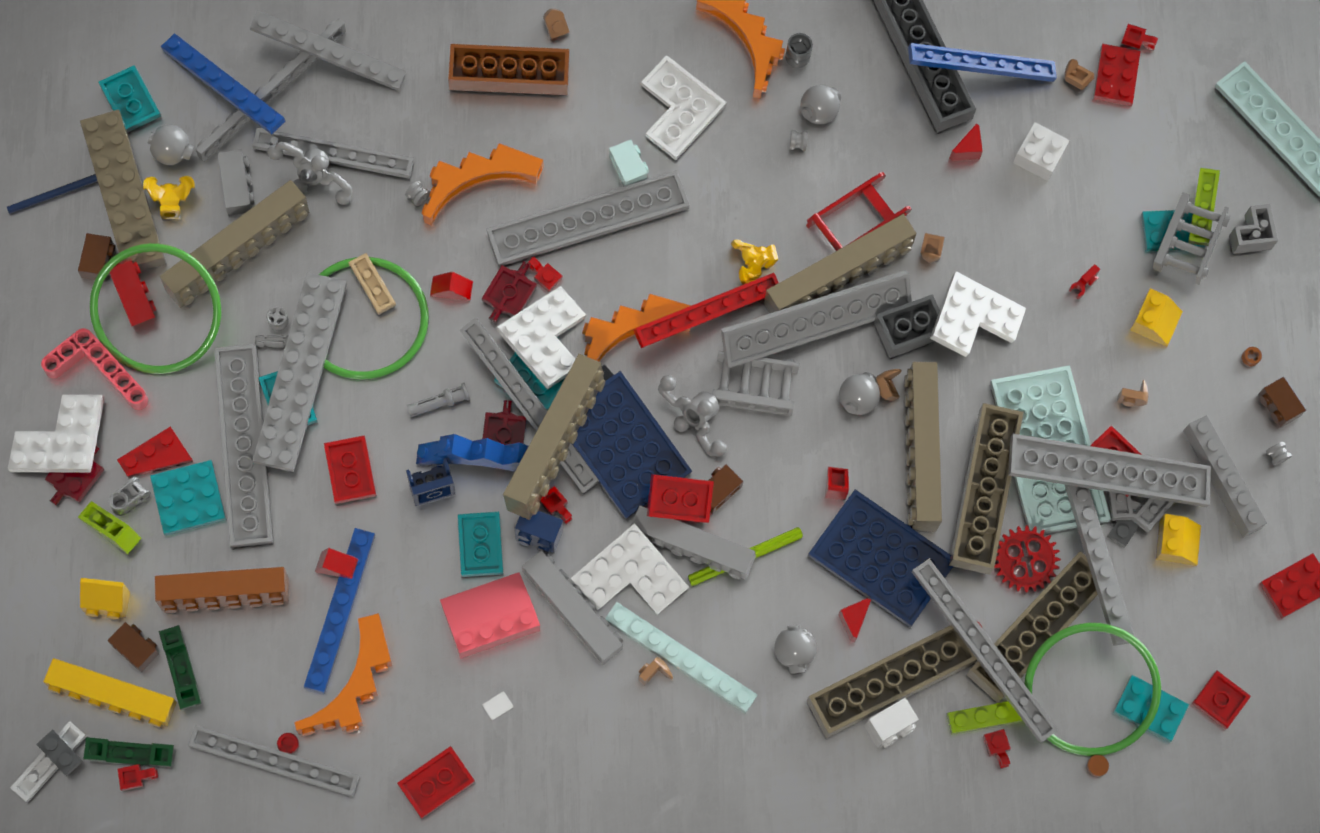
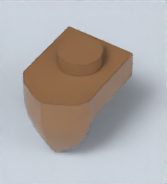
M549 9L545 12L543 19L551 39L569 33L562 11Z
M1071 59L1065 68L1064 79L1071 85L1083 90L1094 79V73L1078 65L1076 59Z
M925 233L920 254L926 262L933 263L940 260L945 237Z
M901 369L887 370L877 375L876 380L880 387V395L885 400L894 401L900 398L892 379L901 373Z
M1145 380L1142 381L1140 391L1122 388L1118 394L1117 402H1122L1123 405L1130 407L1147 405L1148 388Z
M657 657L650 665L646 663L639 670L638 680L645 686L658 671L671 680L673 676L667 664L660 657Z

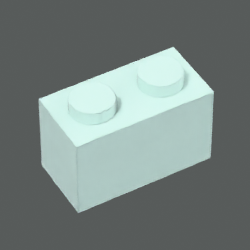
M632 140L609 148L610 160L623 187L646 180L647 173H649L646 162H642L639 157L641 153L638 146L634 145Z

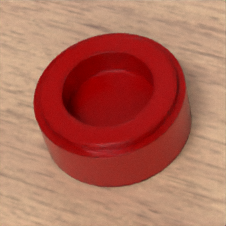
M284 733L278 738L277 747L279 751L292 755L299 748V740L292 733Z

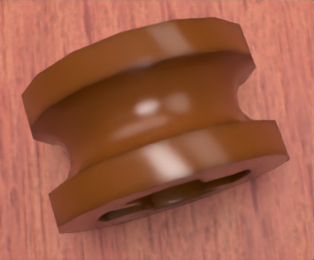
M1249 347L1242 353L1241 358L1245 365L1255 366L1261 361L1262 353L1256 347ZM1249 354H1251V355L1255 354L1256 357H1255L1254 359H1253V358L1249 359V358H1248V355H1249Z

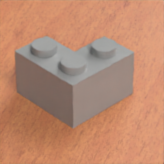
M1270 204L1250 206L1244 215L1246 225L1234 227L1229 235L1233 254L1272 250L1278 242Z

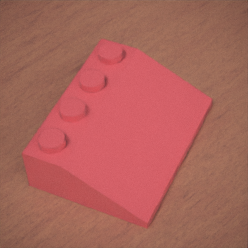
M520 572L440 599L460 659L540 631V623Z

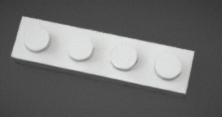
M70 721L58 734L73 751L87 737ZM42 751L10 788L28 803L58 770V767Z

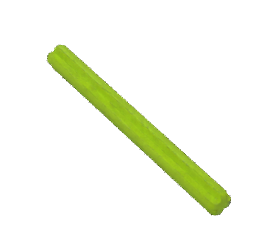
M796 527L749 549L754 550L756 558L801 539L803 533L799 527ZM707 566L689 574L688 580L694 586L726 571L721 570V572H718Z

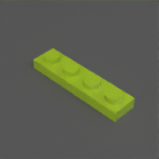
M1200 168L1194 206L1214 212L1220 170ZM1193 214L1191 224L1211 231L1213 220ZM1190 233L1189 244L1209 246L1210 239Z
M1009 701L947 713L951 735L1023 721Z

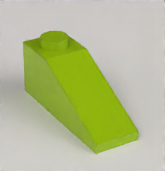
M92 501L78 516L80 520L127 554L141 539L128 524Z

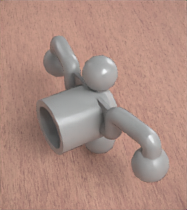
M279 142L268 148L267 154L272 160L281 159L283 150L295 155L293 164L298 168L297 175L299 179H296L293 183L303 194L307 191L308 185H317L318 183L328 185L334 181L342 188L336 193V201L342 205L350 202L352 187L337 173L326 171L330 162L325 152L319 149H309L304 155L302 150L286 142Z
M671 375L663 376L658 386L659 393L672 406L679 407L683 416H678L674 420L675 429L684 432L689 426L695 427L697 438L707 455L723 456L727 451L726 444L723 441L717 440L710 445L705 436L710 430L707 421L719 411L717 399L711 393L704 391L700 392L692 400L684 396L676 399L669 392L676 387L675 378Z

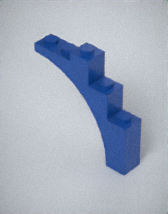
M456 434L440 436L438 441L418 444L416 464L420 466L443 464V459L447 458L448 464L477 465L515 472L529 446L520 442L503 445L488 438L472 441Z

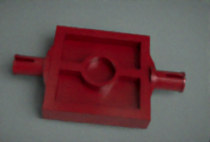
M525 261L522 262L518 271L510 270L502 265L484 293L482 301L494 308L489 317V320H493L494 323L497 322L501 313L513 317L521 312L537 288V283L525 276L530 267Z
M507 400L503 401V412L485 413L482 439L488 438L503 445L519 442L524 444L527 419L525 416L511 413L512 401L508 400V408Z
M97 446L95 447L94 456L100 450ZM93 460L91 473L50 472L46 476L45 481L52 485L57 492L49 501L57 506L65 496L80 503L103 473L104 468Z

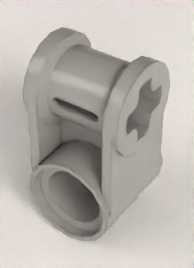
M133 477L110 496L109 504L113 513L122 516L138 504L144 502L151 492L144 489L139 483L138 477ZM119 500L125 501V503H124L123 506H121V507H116V506H115V503H116L117 501H119Z

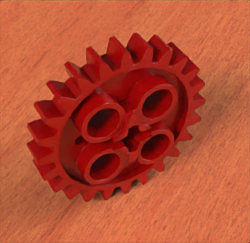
M1028 525L1025 526L1024 531L1017 526L1016 533L1009 529L1010 536L1008 537L1003 534L1004 542L999 541L1000 549L997 550L998 556H996L998 564L994 568H999L1000 571L996 576L1003 575L1002 583L1009 581V589L1016 585V592H1019L1021 587H1024L1025 593L1028 592L1029 587H1031L1033 592H1036L1037 585L1044 589L1043 582L1045 581L1050 584L1049 576L1056 577L1057 575L1053 570L1060 569L1059 566L1055 565V562L1061 560V558L1055 557V554L1060 552V550H1053L1056 542H1049L1051 535L1043 536L1045 530L1037 533L1036 526L1032 531H1029ZM1021 541H1023L1025 544V551L1027 557L1031 556L1032 560L1029 561V567L1033 575L1032 577H1029L1028 575V568L1026 562L1021 561V558L1024 557V552L1020 544ZM1036 541L1039 544V550L1037 552L1029 550V542ZM1010 546L1018 548L1019 555L1017 557L1009 555L1008 548ZM1036 561H1041L1044 564L1045 569L1043 572H1037L1034 569ZM1014 567H1022L1024 569V576L1016 577L1013 573Z

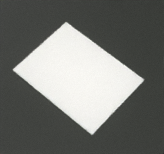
M504 691L482 704L491 720L496 719L514 707Z

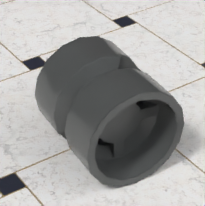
M796 33L789 38L785 58L790 66L801 68L809 63L813 43L808 35Z

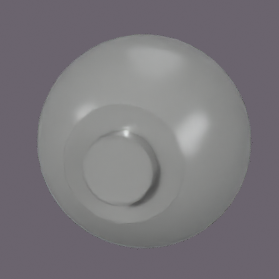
M825 85L810 87L801 98L800 107L803 117L809 122L818 125L831 122L839 112L840 92L834 87L830 88Z
M164 125L157 128L155 133L151 132L147 142L151 144L150 152L158 162L165 165L178 164L182 159L190 160L195 146L189 144L185 131L175 125Z
M869 372L855 374L848 377L842 383L839 398L847 412L864 415L874 410L880 399V389L873 374Z
M800 625L787 626V630L782 631L778 635L774 649L777 659L784 666L789 667L790 673L806 672V665L813 661L817 645L815 638L808 630L800 629Z

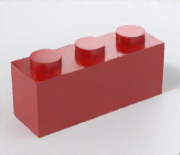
M131 258L118 263L109 273L131 326L155 318L153 312H156L157 309L153 300L148 301L146 293L149 290L145 281L141 282L138 274L141 273L138 263H133Z

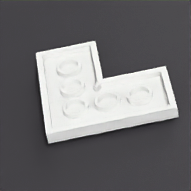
M667 55L641 82L643 88L669 107L660 119L646 132V137L675 160L680 157L727 105L726 101Z
M955 272L952 275L930 339L965 357L970 353L978 326L1013 343L1026 308Z
M560 286L497 326V332L543 385L549 389L566 378L575 361V358L557 337L584 320L586 314Z
M62 395L55 431H15L8 470L10 472L91 473L105 399L103 395Z
M635 523L571 577L573 582L597 610L631 583L658 615L689 588Z

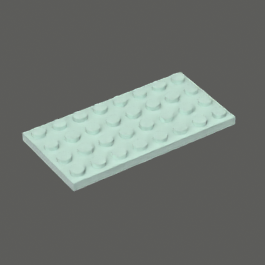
M1070 365L991 380L990 384L996 406L1024 412L1019 435L1086 446L1091 445ZM1014 476L1029 531H1032L1035 526L1037 527V533L1045 530L1044 534L1077 528L1064 484ZM1089 488L1099 522H1109L1111 518L1104 492Z

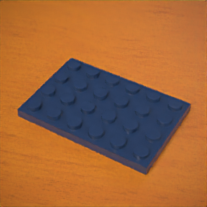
M619 371L605 381L601 392L598 391L595 397V405L592 409L588 410L586 422L577 430L578 435L572 445L599 480V484L624 519L635 513L639 506L643 507L648 503L652 474L684 478L692 470L623 373Z
M856 489L808 553V557L871 599V601L910 628L931 600V597L913 575L912 570L929 558L944 578L947 577L954 567L949 566L951 557L949 553Z

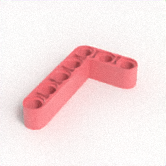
M82 328L77 330L42 359L41 366L48 377L54 379L63 375L86 356L133 409L142 410L148 405V397L143 388L88 329ZM83 338H89L88 342L80 343ZM67 351H73L72 355L64 356ZM103 352L100 357H93L95 353ZM53 363H56V364H57V366H56L54 369H52V370H49V369H48V367H49L51 364H53ZM110 366L116 367L113 372H106ZM122 381H129L127 386L120 387ZM142 395L141 400L133 401L135 396Z

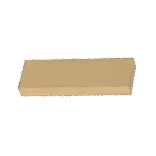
M367 253L348 262L378 315L396 306L394 299Z

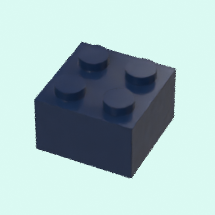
M540 511L536 515L533 514L530 520L519 516L515 526V539L518 540V543L528 547L530 545L538 547L537 550H542L545 554H549V552L555 553L563 533L562 519Z

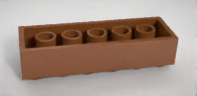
M450 44L449 90L568 95L569 49Z
M284 567L155 576V601L165 613H175L178 609L194 612L198 611L199 608L206 607L208 610H218L220 606H229V608L236 609L241 608V605L248 604L251 607L263 606V603H271V605L278 606L283 605L284 602H289L288 575Z

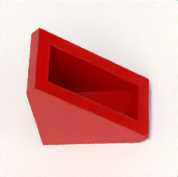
M977 123L952 150L949 157L951 161L980 159L983 149L980 126Z
M455 272L433 276L430 296L471 301L473 281Z
M828 467L825 498L846 500L849 492L848 469Z
M327 548L321 552L315 572L352 579L358 559Z
M867 598L843 608L838 614L850 641L854 643L858 637L871 599Z

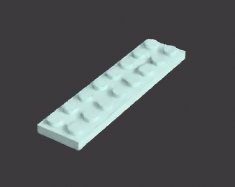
M1244 61L1218 81L1215 87L1320 197V139Z

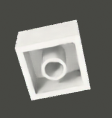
M1035 122L1013 163L1048 181L1070 140Z
M904 698L871 717L864 727L877 749L881 746L887 748L895 743L898 736L901 735L904 738L911 734L916 728L915 725L919 719L907 699Z

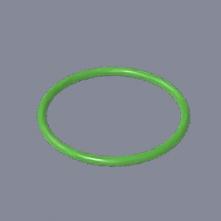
M141 244L116 254L100 270L90 295V317L99 341L116 360L137 371L165 374L187 368L198 361L209 350L220 327L221 301L218 289L211 275L193 256L169 245ZM162 252L174 255L190 264L201 275L210 291L213 304V319L208 336L197 351L180 362L163 366H152L136 362L119 352L103 331L98 314V298L102 284L109 272L118 263L135 254Z
M357 257L339 261L318 275L329 277L341 269L350 267L348 262ZM369 257L374 266L383 267L398 274L413 289L420 307V327L410 349L399 360L387 367L373 371H351L340 368L325 360L323 368L345 378L357 380L375 379L397 371L407 364L418 352L428 329V305L419 284L400 266L375 257Z
M1103 623L1077 624L1055 633L1039 647L1029 663L1024 684L1032 694L1033 678L1042 657L1053 645L1070 635L1087 631H1099L1113 634L1130 643L1147 663L1153 685L1150 708L1139 727L1123 740L1112 745L1097 748L1072 745L1054 734L1047 739L1060 749L1077 755L1094 756L1115 753L1137 741L1153 722L1161 698V680L1158 667L1145 645L1129 632Z

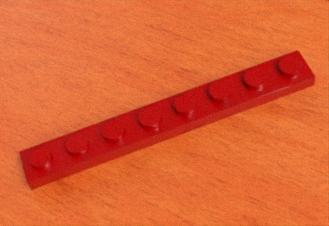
M771 273L633 329L640 347L644 348L765 299L766 290L779 282L775 273Z

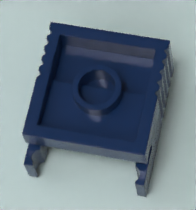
M447 458L443 459V466H435L430 471H419L411 474L409 469L406 470L415 506L455 495L454 482Z

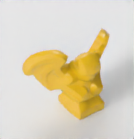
M180 177L179 186L172 183L158 186L157 178H145L143 189L147 190L154 202L158 201L161 205V219H179L180 201H185L191 189L195 188L192 177Z
M734 239L731 242L735 249L742 251V258L747 265V268L742 266L739 269V279L742 285L758 279L762 274L761 268L770 269L778 261L775 245L756 247L755 245L741 242L738 239Z

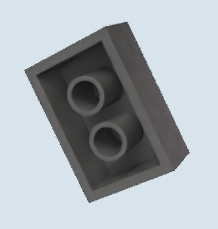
M933 294L876 315L874 324L889 358L936 342L930 339L940 309Z

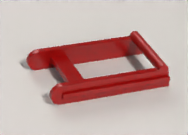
M881 172L818 213L813 214L807 219L808 223L806 226L809 229L816 224L833 248L838 251L843 246L822 219L861 194H864L884 221L857 239L902 214L907 216L912 208L906 206L897 213H893L873 187L886 177L885 173Z

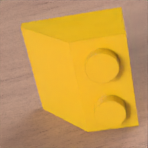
M1150 288L1144 297L1130 331L1167 347L1183 311L1169 296Z
M1164 514L1159 520L1156 560L1197 566L1201 525L1184 516Z
M88 578L80 579V608L85 612V615L98 617L99 614L107 615V618L110 619L126 617L130 591L124 583Z

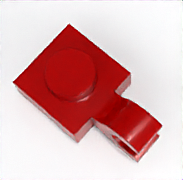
M1128 24L1121 44L1137 49L1144 45L1145 48L1154 50L1158 38L1146 35L1147 29Z
M535 257L528 261L529 268L536 273L534 280L548 292L563 278L549 263L543 267Z
M1094 264L1077 282L1071 285L1069 291L1078 289L1080 293L1076 298H1082L1085 293V287L1087 285L1092 286L1099 279L1097 275L1101 269Z
M555 486L552 487L545 497L542 496L540 503L551 516L558 513L563 522L567 524L572 520V514L564 507L568 504V501Z
M1001 729L984 734L983 738L989 756L996 755L1000 769L1009 767L1011 763L1006 752L1010 751L1011 747L1005 730Z
M139 764L117 769L121 791L144 787L143 780L159 778L157 769L141 770Z

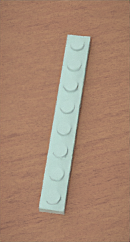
M616 602L605 618L610 625L745 714L756 699V693L618 602Z

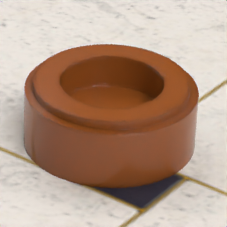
M1102 755L1092 756L1087 761V771L1094 777L1105 775L1109 769L1108 760Z

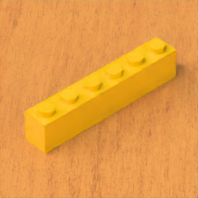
M55 658L52 659L43 681L48 686L49 691L57 694L63 691L69 693L68 697L79 701L81 698L87 699L89 704L100 707L101 704L108 706L109 711L120 714L121 711L129 713L128 717L135 720L147 719L149 724L156 727H161V725L168 726L177 704L176 700L172 697Z

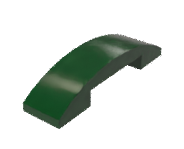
M180 625L159 631L180 710L202 704Z
M86 737L83 759L133 766L139 764L144 767H171L174 745L141 744Z

